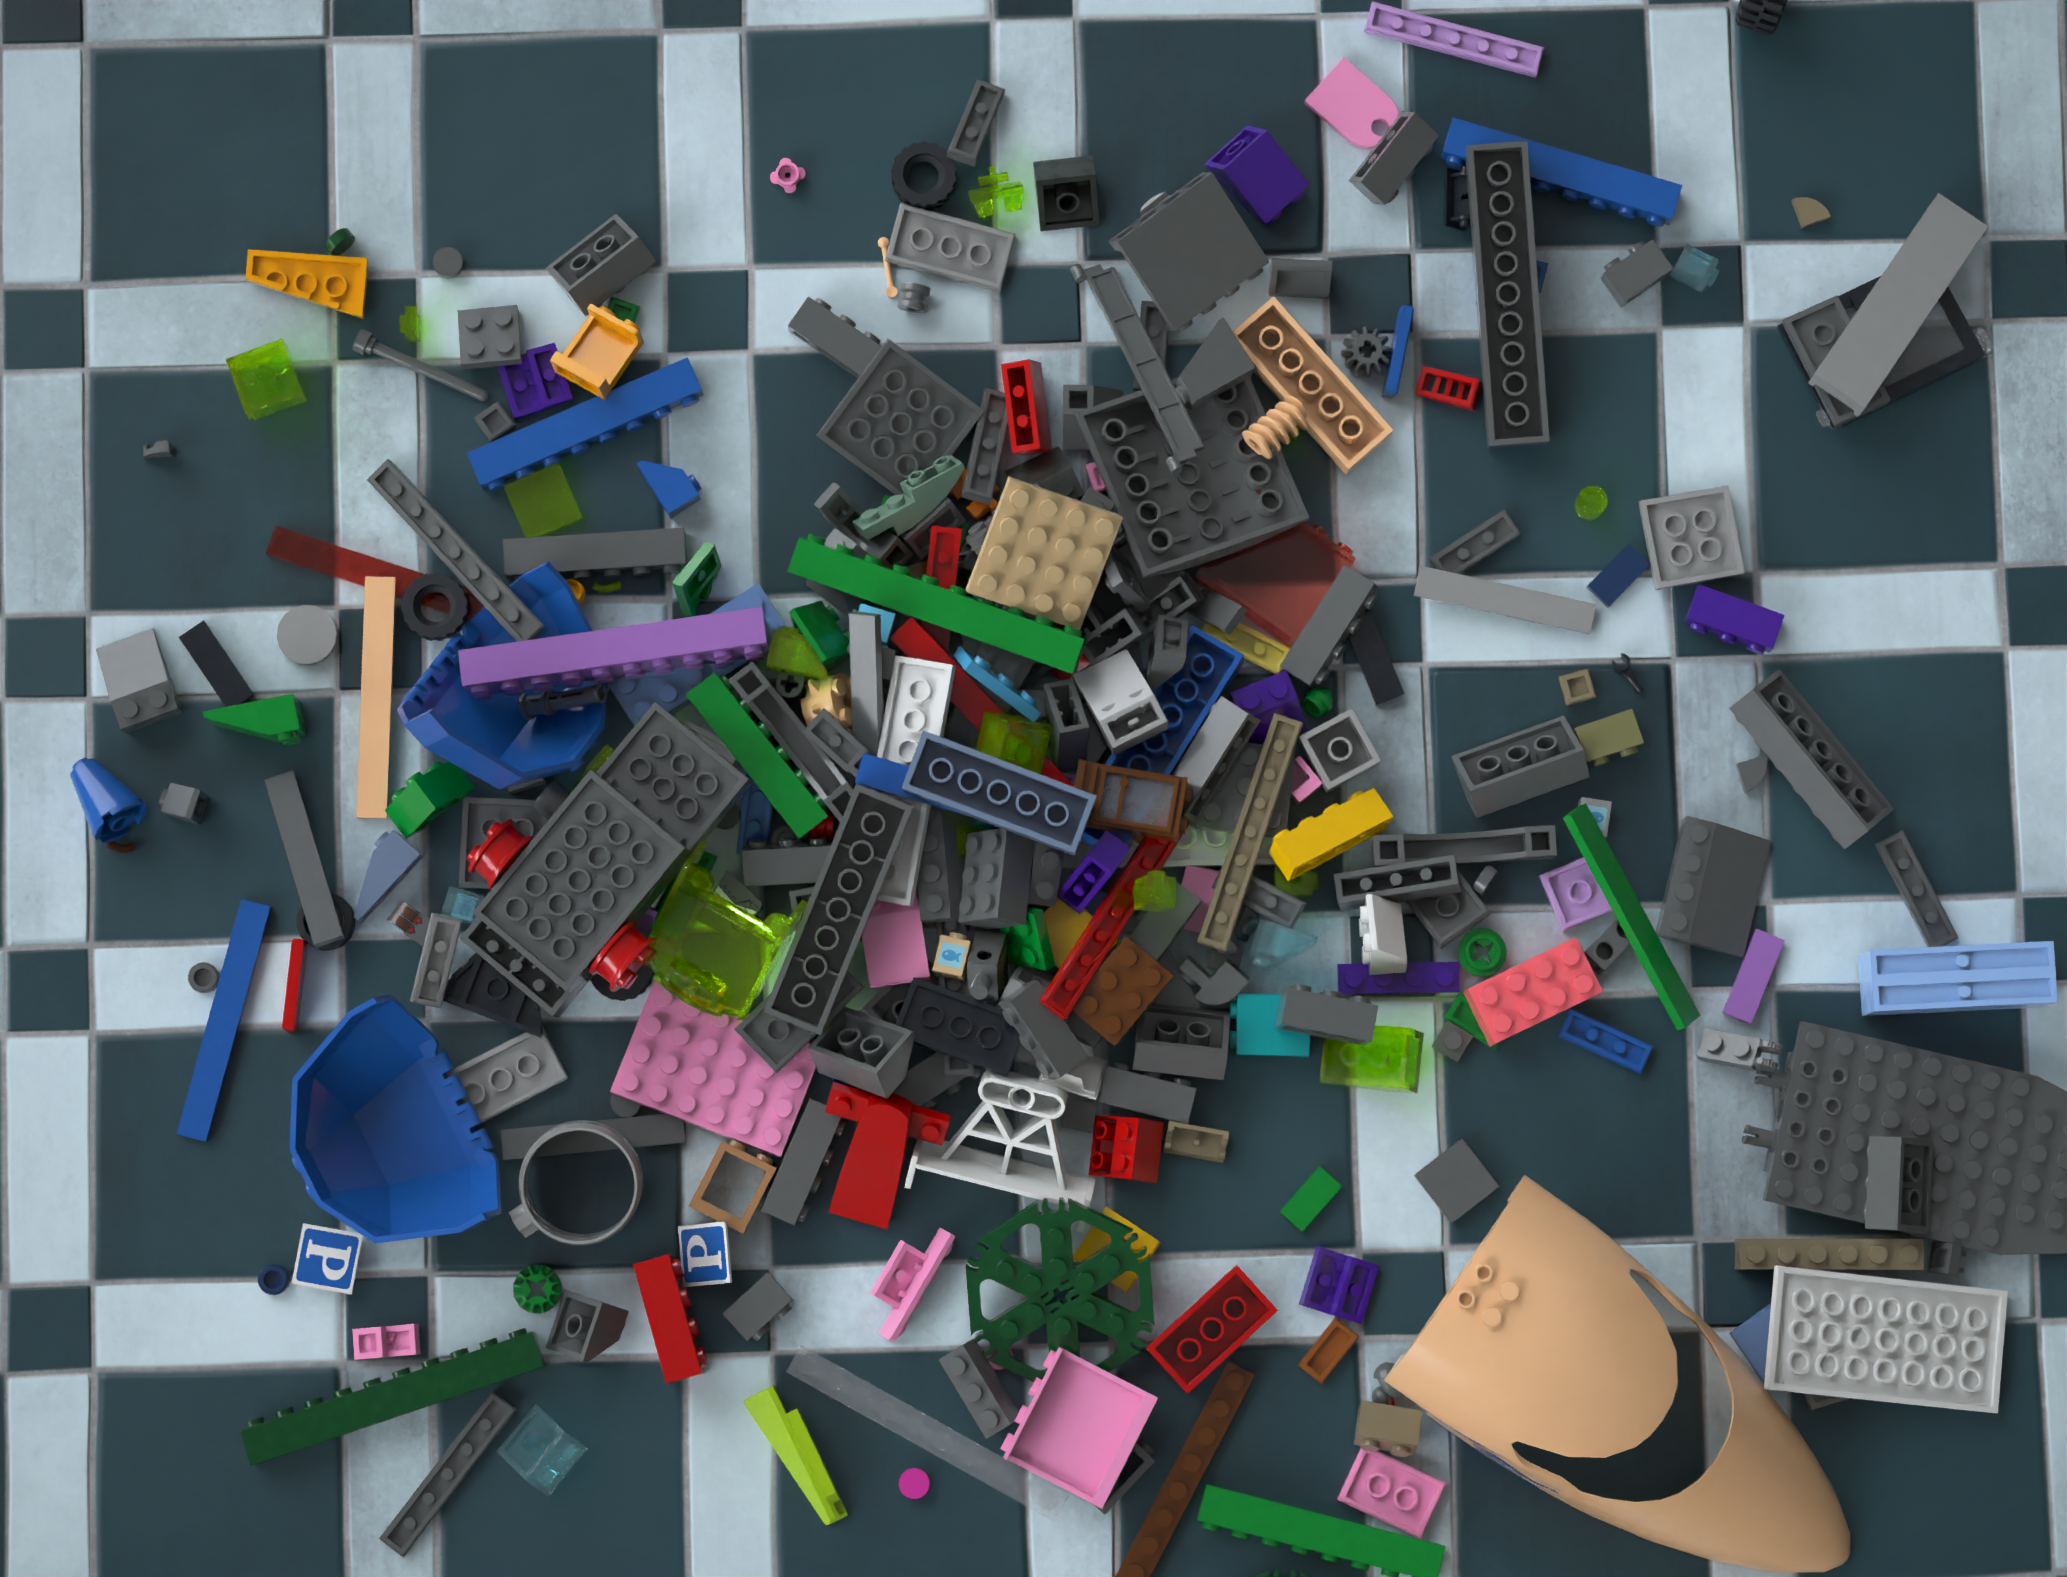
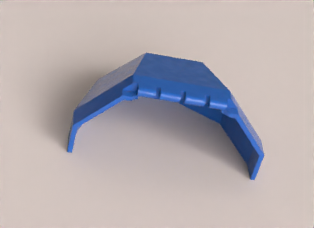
M549 561L524 573L509 586L547 627L536 639L593 631L569 583ZM485 607L462 627L463 635L460 633L454 634L444 647V650L434 659L429 668L401 701V705L397 709L404 726L424 748L498 789L559 774L567 770L573 772L578 769L585 761L583 758L585 753L592 750L598 744L599 739L597 737L605 728L606 716L605 702L559 710L556 715L550 717L544 714L538 715L532 720H525L518 708V701L521 695L507 697L504 693L494 694L492 699L485 701H475L474 697L469 698L462 686L458 650L517 642ZM595 680L584 681L582 686L575 688H566L565 684L553 686V691L561 692L597 685V683H595ZM602 683V685L605 686L607 691L608 683ZM535 689L522 690L523 694L530 693L536 695L542 693L535 692Z
M391 994L374 997L349 1011L292 1078L290 1152L293 1156V1165L302 1174L307 1184L306 1191L319 1207L375 1244L460 1233L476 1228L501 1214L499 1162L495 1154L488 1151L494 1148L485 1128L475 1131L474 1127L482 1122L471 1101L464 1104L461 1103L460 1100L467 1097L468 1094L458 1074L448 1077L447 1073L453 1070L454 1066L446 1050L437 1052L439 1042L435 1034Z

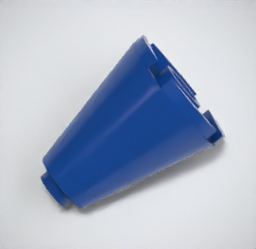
M83 758L73 765L70 777L91 833L97 841L98 839L102 843L115 841L131 832L128 826L134 821L139 825L144 820L148 812V807L144 801L96 759Z

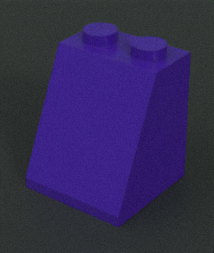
M1249 125L1204 164L1256 221L1264 224L1277 220L1283 213L1282 209L1289 203L1298 201L1305 193L1303 190L1310 185L1267 130Z

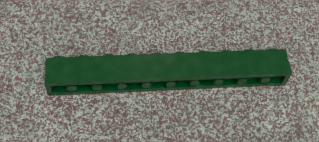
M522 1328L508 1333L510 1337L508 1340L498 1343L497 1338H493L479 1343L481 1348L479 1350L469 1353L468 1347L450 1353L452 1359L440 1362L437 1357L422 1362V1369L411 1372L409 1367L393 1372V1379L381 1382L380 1377L363 1382L364 1389L352 1392L351 1387L334 1392V1399L323 1402L322 1397L307 1401L304 1403L305 1409L294 1412L293 1407L275 1412V1419L267 1422L264 1421L263 1417L246 1422L247 1428L240 1430V1435L250 1466L264 1463L546 1367L534 1331L527 1333L526 1328Z

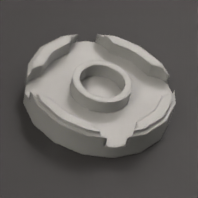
M302 605L292 608L283 616L278 625L277 640L279 648L288 659L297 664L311 665L321 663L332 654L337 645V628L334 620L326 611L317 606Z

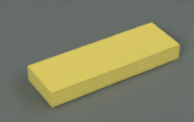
M1204 623L1201 629L1242 653L1244 660L1274 675L1282 672L1280 665L1291 649L1241 623L1237 624L1230 635L1207 623Z

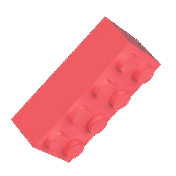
M1577 937L1467 989L1463 994L1489 1047L1597 996L1603 990Z

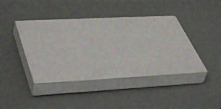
M900 203L885 262L1000 292L1016 234Z
M543 1026L541 1038L525 1032L447 1073L448 1077L458 1074L468 1094L467 1097L460 1101L462 1104L471 1101L482 1123L569 1079Z

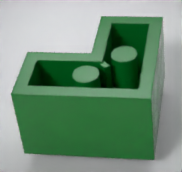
M438 761L430 766L424 775L421 772H417L405 782L408 786L401 788L391 796L393 802L385 809V812L407 839L427 828L440 813L460 803L463 797H466L475 787L460 767L449 761L444 764Z

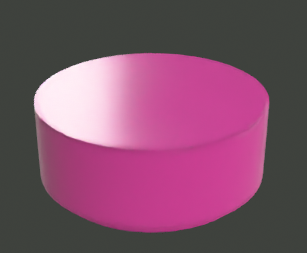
M918 1468L906 1470L899 1479L900 1491L910 1499L923 1497L930 1486L928 1475Z

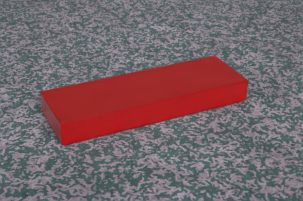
M293 939L291 943L282 1021L283 1030L298 1032L308 947L304 939Z

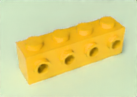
M1374 788L1366 792L1360 790L1352 794L1347 802L1341 805L1338 803L1332 804L1323 811L1322 815L1316 818L1313 816L1307 817L1299 823L1297 828L1291 831L1285 829L1276 834L1273 838L1274 841L1269 854L1286 879L1290 881L1372 838V836L1387 830L1394 816Z

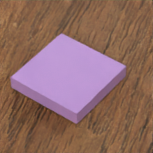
M1584 857L1539 876L1562 932L1612 912Z

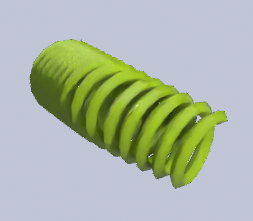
M620 580L619 582L611 583V585H602L596 582L592 590L594 588L597 592L600 590V593L601 591L604 593L605 589L606 593L607 589L609 593V591L613 592L617 588L618 590L619 588L621 589L622 583Z

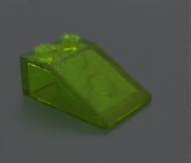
M1375 1025L1372 1042L1364 1046L1324 1038L1320 1083L1388 1092L1417 1093L1424 1033L1409 1027Z

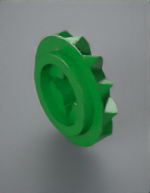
M1487 928L1474 929L1468 932L1459 943V960L1462 967L1472 975L1482 977L1492 975L1501 969L1506 960L1507 949L1505 942L1493 930ZM1474 941L1482 948L1488 947L1490 944L1493 945L1487 953L1490 964L1483 958L1472 961L1477 952Z
M531 1265L517 1275L513 1283V1294L518 1305L525 1311L534 1314L545 1313L554 1308L559 1302L562 1294V1284L557 1273L551 1268L544 1265ZM546 1278L547 1281L544 1283L545 1285L542 1290L545 1292L544 1294L547 1296V1299L540 1295H535L528 1299L532 1288L529 1286L530 1284L527 1282L528 1279L538 1284Z

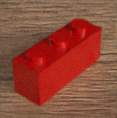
M1027 359L1001 364L1012 453L1027 456L1051 452L1052 444L1041 362Z

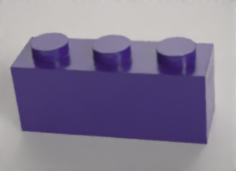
M1699 584L1694 591L1684 623L1689 624V629L1701 634H1706L1707 631L1719 635L1718 639L1725 643L1735 644L1737 641L1747 645V650L1763 655L1764 651L1769 653L1774 648L1785 615Z
M1105 831L1058 891L1057 898L1080 914L1113 874L1130 848L1118 837Z

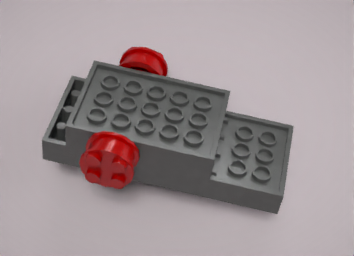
M654 702L597 773L590 770L572 793L557 781H553L543 790L536 799L533 808L548 819V822L535 837H525L515 828V821L512 819L505 821L503 824L497 821L486 834L488 838L482 846L477 845L472 849L466 858L470 861L468 871L471 874L477 872L488 881V888L491 891L472 912L477 918L459 939L552 1017L559 1018L596 974H599L610 983L609 988L612 992L620 988L627 990L638 977L636 971L642 964L647 966L658 953L654 949L657 940L654 937L648 939L636 929L637 922L746 792L753 781L661 705Z

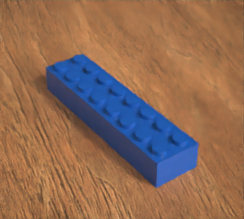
M1191 625L1187 633L1186 660L1183 668L1157 689L1152 690L1168 721V729L1114 756L1111 754L1105 765L1172 775L1180 759L1193 742V737L1197 730L1203 726L1208 718L1210 708L1221 696H1224L1244 664V655L1196 626ZM1106 776L1099 816L1116 818L1121 789L1119 781L1121 778ZM1128 779L1129 784L1125 788L1120 820L1144 824L1159 801L1157 797L1165 785ZM1086 827L1080 843L1092 849L1107 830ZM1108 831L1113 836L1118 837L1128 847L1131 846L1136 835Z

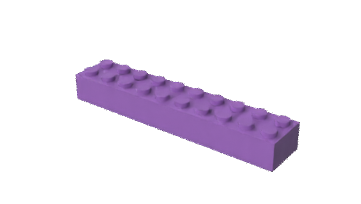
M762 607L458 650L462 686L468 697H474L475 701L489 700L493 698L492 695L504 693L507 697L523 694L522 690L535 689V692H547L553 690V686L565 684L566 688H575L582 686L584 681L595 680L597 684L609 683L613 681V677L625 676V679H637L643 677V673L655 671L656 675H666L673 673L674 668L685 667L688 671L702 669L704 664L716 663V666H728L734 664V660L746 658L747 662L753 660L756 662L763 660L765 655H770L766 621Z

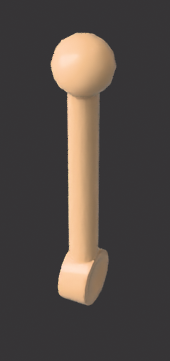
M881 237L878 240V246L882 248L888 284L886 294L889 298H895L898 295V290L893 283L890 263L885 262L889 239Z

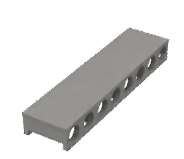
M1938 193L1808 383L1812 386L1816 384L1853 409V414L1858 417L1866 408L1988 226Z

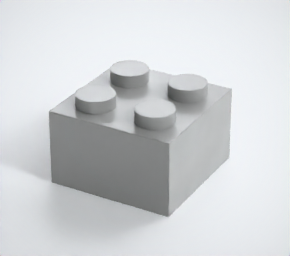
M1352 708L1299 736L1297 740L1314 773L1323 782L1322 787L1325 793L1371 770L1381 762L1379 755Z

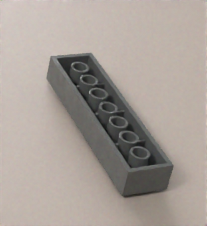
M857 783L855 785L764 1009L765 1013L816 1034H822L913 811V805Z

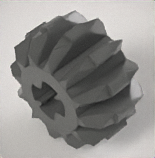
M1363 326L1362 336L1354 329L1351 331L1352 339L1345 338L1343 341V345L1349 349L1342 350L1341 356L1350 358L1345 362L1344 366L1350 368L1355 365L1353 374L1356 376L1359 375L1361 369H1364L1365 377L1370 378L1371 368L1379 375L1383 371L1380 364L1388 366L1390 363V359L1385 355L1392 353V347L1383 346L1388 342L1389 338L1388 336H1383L1378 339L1377 337L1380 332L1378 328H1375L1373 334L1370 335L1368 327ZM1363 346L1370 347L1369 351H1374L1371 353L1370 358H1365L1364 353H1359L1362 352Z

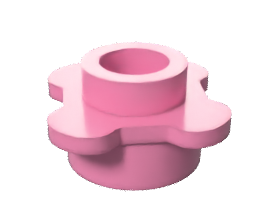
M783 158L780 160L776 172L771 173L770 180L773 184L782 186L786 193H793L796 191L797 183L805 178L806 173L802 167H797L789 158ZM789 173L791 175L790 178H786L785 174Z

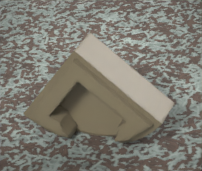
M1799 197L1791 201L1801 228L1828 220L1831 217L1827 208L1817 200Z

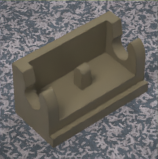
M1169 1121L1163 1153L1223 1163L1229 1132Z

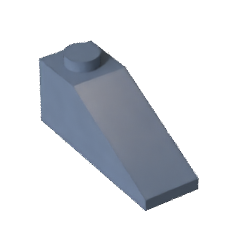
M395 830L390 834L386 831L374 844L377 848L372 853L354 913V918L361 924L423 858Z

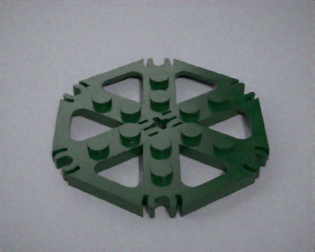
M1059 1197V1208L1055 1210L1048 1207V1199L1044 1198L1042 1212L1039 1211L1038 1200H1036L979 1237L981 1242H976L974 1248L981 1251L983 1257L976 1259L969 1256L967 1262L973 1267L966 1264L971 1335L976 1331L983 1330L975 1335L973 1341L977 1343L982 1339L988 1340L990 1346L986 1347L982 1354L988 1356L994 1350L997 1351L994 1356L988 1358L989 1361L1032 1382L1036 1378L1042 1380L1047 1368L1044 1370L1035 1369L1013 1358L1009 1353V1349L1014 1343L1047 1323L1049 1352L1050 1350L1057 1352L1060 1347L1081 1358L1078 1322L1114 1338L1119 1344L1117 1352L1095 1365L1107 1372L1140 1353L1142 1349L1140 1347L1145 1346L1146 1340L1140 1338L1137 1333L1141 1330L1151 1333L1153 1327L1150 1323L1155 1324L1150 1253L1146 1257L1141 1258L1146 1254L1147 1247L1143 1246L1138 1250L1133 1249L1131 1243L1138 1239V1234L1132 1233L1126 1239L1124 1238L1128 1233L1133 1232V1228L1071 1198H1068L1069 1210H1064L1065 1200L1063 1197ZM1075 1221H1084L1110 1235L1111 1243L1074 1266L1071 1225ZM1026 1224H1035L1040 1231L1042 1267L1001 1247L1002 1240ZM1132 1271L1139 1278L1140 1307L1133 1312L1094 1292L1123 1273ZM990 1279L1026 1297L989 1320L982 1315L980 1284L982 1281ZM1055 1288H1058L1060 1291L1069 1289L1066 1293L1065 1301H1062L1060 1298L1052 1300V1297L1055 1295Z

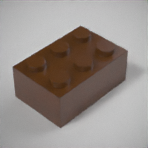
M1126 936L1095 973L1072 1011L1112 1045L1118 1046L1175 975L1131 938Z

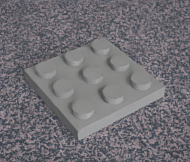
M1728 485L1638 502L1655 590L1745 574Z

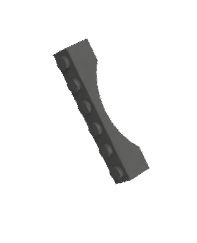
M754 660L733 675L729 682L790 756L838 821L841 822L854 788L826 752L803 732L806 728Z
M1555 825L1466 833L1374 835L1370 839L1372 868L1449 855L1455 856L1457 864L1553 859L1557 856Z

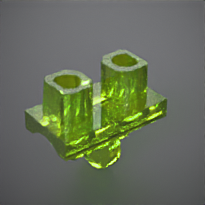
M994 166L988 167L989 175L978 177L980 186L991 184V187L968 191L969 200L971 203H974L979 218L994 215L992 199L1003 197L1006 212L1022 209L1021 193H1024L1023 184H1021V181L998 185V182L1009 180L1008 173L996 174Z

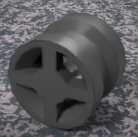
M902 283L900 290L903 295L902 299L898 301V308L911 313H926L928 306L925 302L926 297L930 295L931 288L917 283Z

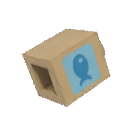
M950 932L949 936H940L932 969L935 975L965 982L967 960L972 947V943L967 940L968 937L966 935Z

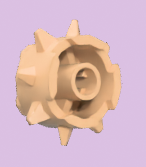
M820 666V679H809L808 683L804 685L806 697L801 699V708L806 724L808 726L821 710L825 708L852 733L851 676L840 672L827 676L823 667Z

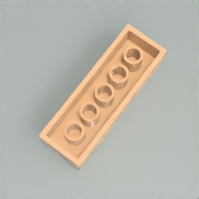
M1274 296L1233 331L1255 365L1254 373L1280 402H1284V398L1287 395H1291L1302 403L1307 412L1305 421L1308 428L1306 431L1345 475L1350 473L1391 437L1394 430Z

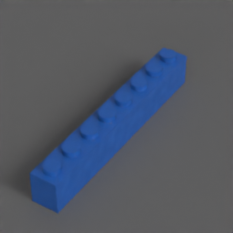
M1452 118L1440 157L1446 159V163L1451 166L1460 168L1466 165L1465 149L1467 145L1527 141L1532 189L1543 193H1548L1549 190L1561 193L1560 197L1569 201L1585 200L1589 202L1591 207L1606 210L1607 207L1618 210L1619 215L1627 218H1635V216L1646 218V222L1654 226L1663 227L1664 224L1669 225L1673 219L1682 189L1681 184Z
M687 357L611 390L605 400L598 396L472 450L467 453V456L482 489H489L491 492L506 486L507 480L514 477L520 480L534 473L533 469L545 465L547 468L562 461L561 457L572 453L575 456L589 450L588 445L597 441H600L601 444L615 439L617 437L616 433L627 429L628 432L637 430L645 425V420L655 417L656 420L662 419L672 413L671 409L680 405L683 408L698 403L700 401L699 397L704 394Z

